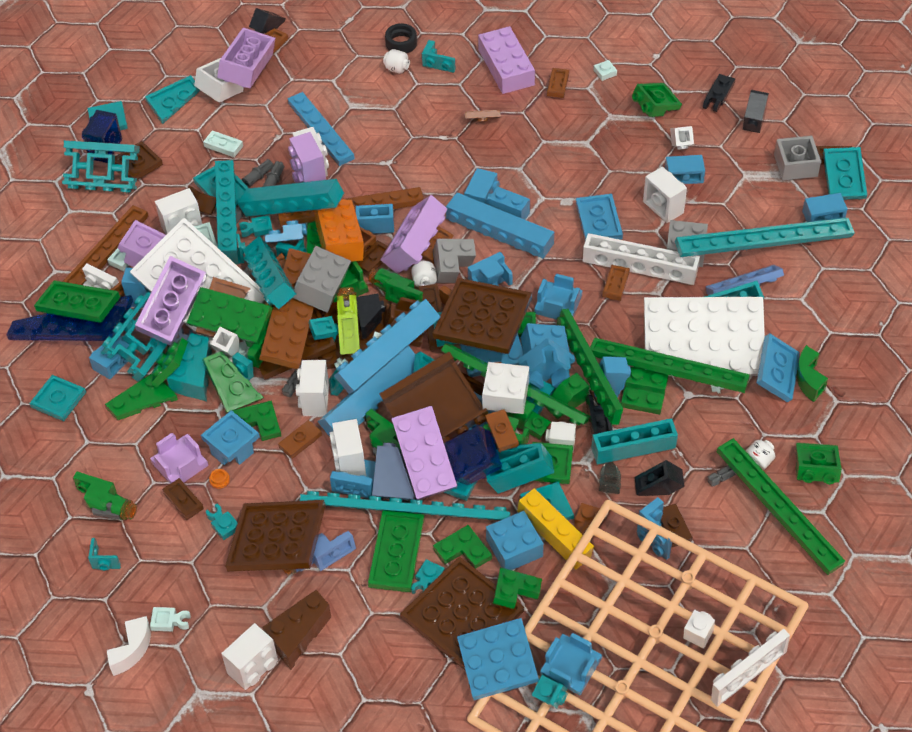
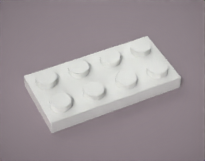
M782 629L779 633L773 632L767 637L765 644L761 647L759 645L755 646L744 660H737L731 666V670L728 673L719 674L713 680L711 701L718 707L787 652L790 634L785 629Z

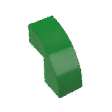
M806 345L800 355L796 376L802 392L811 401L815 402L825 391L828 378L814 370L820 353Z

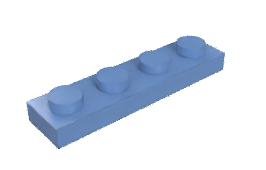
M771 265L705 286L708 295L754 281H758L759 286L763 282H774L777 278L784 276L783 268Z

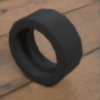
M405 23L390 26L385 32L387 49L389 51L396 49L405 53L413 51L417 46V32L415 28ZM398 36H406L410 38L407 41L397 42L392 40Z

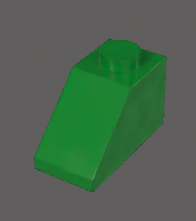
M575 373L561 382L551 396L576 408L586 401V397L589 395V385L578 373ZM545 405V407L548 409V411H549L556 419H559V418L562 417V416H559V415H557V414L551 412L552 408L549 407V406H547V405Z

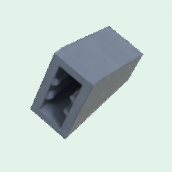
M383 443V446H377L372 496L383 499L400 498L406 501L416 500L401 450L393 443Z

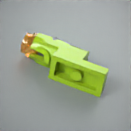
M352 287L339 288L337 293V317L340 355L354 354L360 349L356 292H354Z

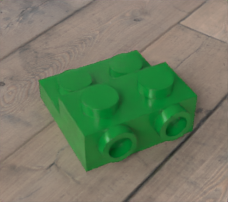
M665 83L637 84L632 94L633 101L637 102L641 106L642 112L646 113L649 117L664 116L666 111L680 110L682 103Z
M630 367L631 374L625 382L621 401L622 407L660 415L669 375Z
M796 443L797 480H803L806 483L821 481L826 484L840 482L842 468L838 445Z

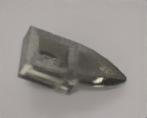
M608 462L600 471L599 491L619 494L621 488L620 470L613 462Z

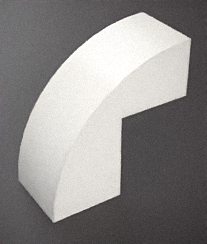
M219 327L211 345L216 349L215 353L222 351L233 363L232 356L239 352V338L237 334Z
M147 616L125 621L129 645L107 650L108 662L113 676L133 667L145 654L151 638V628Z

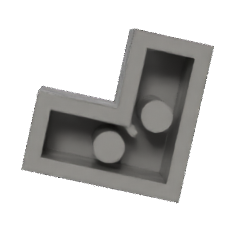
M474 239L436 240L433 248L434 266L437 274L436 283H455L459 275V267H469L473 264L476 257Z

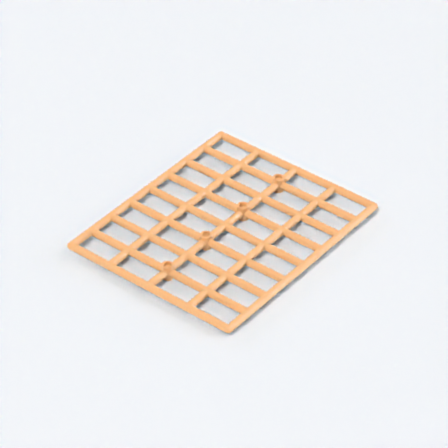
M606 500L524 628L528 642L547 653L551 644L531 634L544 614L584 636L583 638L589 642L593 641L633 663L624 679L618 682L597 670L591 676V678L615 691L604 712L567 692L566 702L599 720L592 732H603L606 725L619 732H638L612 717L621 700L626 698L666 719L660 732H671L674 725L687 732H706L679 717L691 696L734 719L728 732H739L779 659L763 670L756 682L750 681L743 686L750 690V693L740 711L724 703L717 707L711 701L710 695L696 688L707 668L719 674H726L731 670L712 660L723 640L748 653L755 647L728 632L739 612L778 633L785 629L790 634L791 639L808 609V603L619 504ZM609 510L649 530L639 548L598 528ZM657 534L698 555L689 570L681 572L646 553ZM593 535L633 556L622 575L582 554ZM641 560L681 581L671 601L630 580ZM705 560L747 581L736 600L695 579ZM577 561L617 582L606 601L565 580ZM755 585L798 607L787 627L744 605ZM560 587L600 609L589 628L548 607ZM624 587L666 608L657 624L649 626L613 606ZM692 588L731 607L721 627L714 625L712 634L715 637L704 655L663 633L673 613L686 620L690 619L692 612L679 606V603L686 591ZM608 614L649 635L638 656L597 634L598 629ZM662 642L699 662L688 683L646 661L655 644ZM640 668L683 691L672 711L629 689ZM504 693L478 699L467 717V721L484 732H502L478 718L492 697L532 720L525 732H536L539 725L551 732H570L545 718L551 707L547 703L543 702L538 711L535 712Z

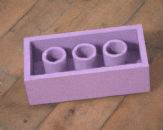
M510 26L478 35V50L502 94L535 85V69Z
M242 28L220 59L217 78L242 87L251 88L273 55L275 38Z
M311 132L289 138L290 146L288 151L292 157L290 164L294 170L292 172L294 182L326 180L324 158Z
M432 195L413 206L380 260L397 274L403 270L407 271L413 264H418L423 257L421 255L422 252L430 245L429 240L437 233V226L444 221V214L447 208Z
M170 256L135 324L136 330L170 346L175 341L197 297L199 289L206 279V272Z
M432 406L392 418L416 499L420 500L457 488Z

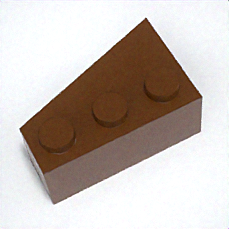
M315 590L262 627L263 631L273 639L276 653L290 670L295 666L299 656L307 650V646L312 639L317 637L330 620V606L321 594Z

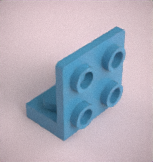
M364 459L366 476L332 471L330 476L332 492L360 495L364 498L372 496L376 461Z
M657 497L640 510L639 515L661 526L664 502ZM637 525V536L643 541L649 530ZM657 534L651 543L652 550L657 556H662L667 560L670 558L672 542L670 539L667 540Z

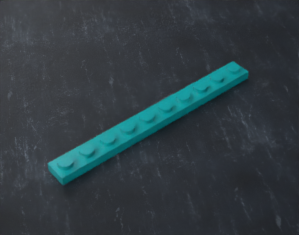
M849 218L682 236L676 237L674 242L679 256L687 257L849 238L855 232Z
M307 491L306 495L300 494V501L324 500L326 506L387 510L488 520H503L511 516V512L506 511V507H494V510H485L486 506L473 505V508H464L465 504L452 503V507L444 506V502L431 501V505H425L422 500H410V503H402L400 498H389V501H381V497L369 496V499L365 500L360 499V495L348 494V498H341L338 493H327V496H319V492Z

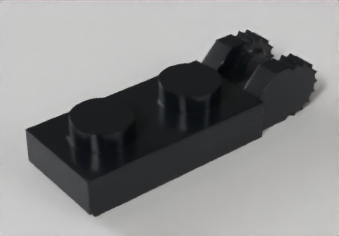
M719 74L704 100L703 108L707 109L712 102L715 103L713 111L718 112L732 90L735 78Z
M587 395L586 407L587 413L590 415L591 436L612 431V425L604 415L601 405L598 403V406H595L593 396Z

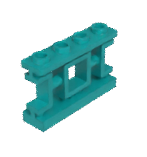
M64 140L63 148H66L64 155L73 156L72 174L63 173L64 180H62V184L68 185V188L79 189V186H85L86 190H96V187H103V191H114V188H120V192H131V189H137V186H135L137 178H128L129 160H138L137 153H139L140 146ZM73 149L95 150V153H87V162H80V153L73 152ZM108 151L130 153V156L123 155L122 165L115 164V155L108 154ZM94 158H108L107 176L93 175ZM79 169H86V178L93 179V182L71 181V178H79ZM114 171L122 172L121 181H128L129 183L128 185L106 183V180L114 181Z
M147 292L144 296L141 294L134 302L135 308H130L123 317L126 320L123 323L119 322L113 329L115 333L113 337L108 336L102 344L104 349L101 351V354L104 355L106 353L109 355L108 358L112 359L118 353L132 364L127 372L134 374L132 378L137 382L146 375L167 346V344L151 338L145 346L131 335L139 316L136 320H133V317L142 305L147 302L151 294L150 292ZM125 331L126 333L122 339L129 344L128 348L126 349L118 343L113 349L111 346L121 333ZM137 350L144 355L150 350L151 352L138 368L137 365L141 360L133 354L134 351Z

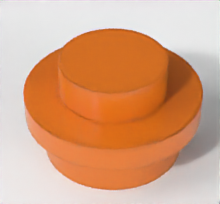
M215 469L209 477L210 485L216 489L226 487L230 482L229 474L223 469Z

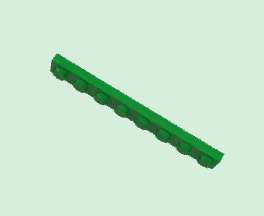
M561 309L560 316L557 318V325L565 326L570 351L574 354L577 364L581 367L584 377L589 382L590 389L596 395L597 402L604 410V415L608 418L611 425H619L623 407L569 309Z
M595 337L590 346L594 356L599 359L603 357H626L627 364L630 366L745 393L750 374Z
M444 344L442 352H450L455 362L459 360L464 363L463 366L472 371L475 368L481 371V376L486 377L488 363L451 344ZM528 385L527 396L533 398L535 404L541 407L545 405L551 407V412L559 416L564 414L570 417L569 421L580 426L581 423L586 424L590 415Z
M734 438L717 448L716 452L827 575L844 565L845 560Z

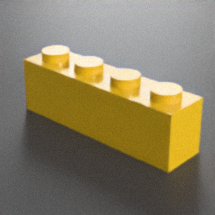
M533 488L519 500L517 512L525 511L535 530L567 561L583 535ZM589 542L582 554L591 558L594 545ZM577 561L574 568L577 570L582 563Z

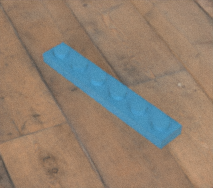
M303 92L287 98L288 104L308 128L314 127L315 132L320 134L321 144L326 146L327 152L339 166L355 159L354 153Z

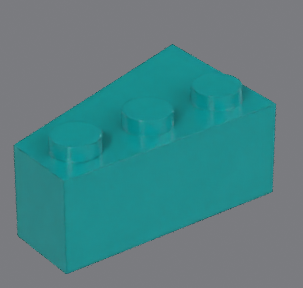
M191 333L187 339L188 344L180 366L167 377L169 388L174 393L207 402L209 374L202 360L212 355L209 337Z
M542 443L519 445L517 448L501 452L498 449L490 450L489 448H483L487 482L498 494L554 473L552 456Z

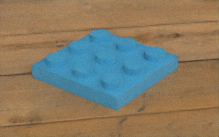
M522 618L457 636L474 700L539 681Z

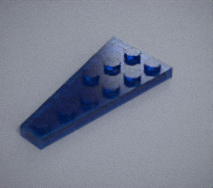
M132 295L120 297L101 323L47 313L12 321L6 335L9 340L105 341L108 336L113 337L115 334L113 329L116 325L126 320L123 316L131 308L133 298Z

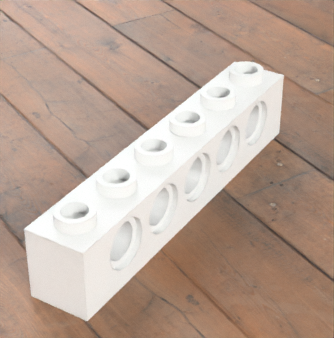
M589 233L583 248V262L610 268L611 265L630 268V272L691 285L695 283L700 256L680 257L677 251Z

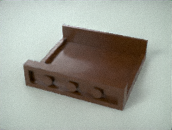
M447 352L379 393L393 418L432 406L444 446L450 444L451 439L456 436L465 435L469 428L474 425L479 426L486 421L485 415L488 414L487 409H483L482 403L456 365L450 352Z

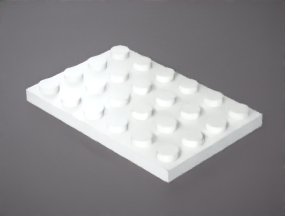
M185 218L130 271L132 276L152 292L169 257L172 256L206 272V279L202 285L203 288L209 289L213 277L251 288L244 299L258 303L265 301L264 295L259 290L260 287ZM191 307L184 323L196 333L197 327L190 326L189 324H187V320L192 310Z
M644 297L645 350L750 374V376H758L765 337L763 297Z

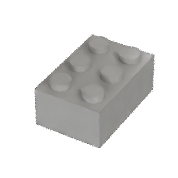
M315 246L294 288L296 295L293 298L328 313L345 279L351 261Z

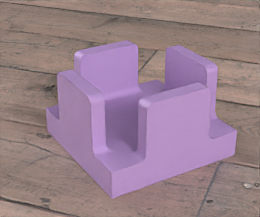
M135 220L118 246L120 252L126 253L124 263L135 267L166 235Z
M173 433L169 434L156 443L158 453L150 458L151 463L170 484L178 478L185 482L208 466L207 460L201 455L199 445L188 434L176 440V436Z

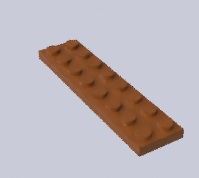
M289 248L283 271L294 289L311 254ZM294 298L290 299L280 309L274 305L259 360L299 369L308 334L309 320H311L314 307Z

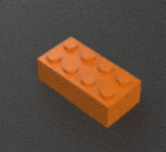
M342 199L336 208L315 210V223L321 248L350 261H363L364 241L352 200Z

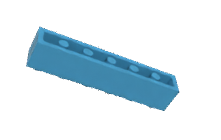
M458 192L446 206V219L511 245L516 249H521L533 256L544 259L554 245V231Z
M426 299L422 302H419V300L414 302L409 307L411 311L407 314L401 313L395 318L396 323L392 327L388 324L380 331L382 335L379 338L374 336L366 343L368 346L363 351L359 349L351 355L353 360L349 363L344 361L336 368L338 372L334 377L348 394L354 392L440 318V315Z
M409 345L406 346L360 387L348 394L317 421L329 437V432H333L332 423L357 419V423L360 425L365 420L363 418L366 415L365 413L370 409L376 411L378 409L377 404L381 401L383 402L379 393L414 373V351Z

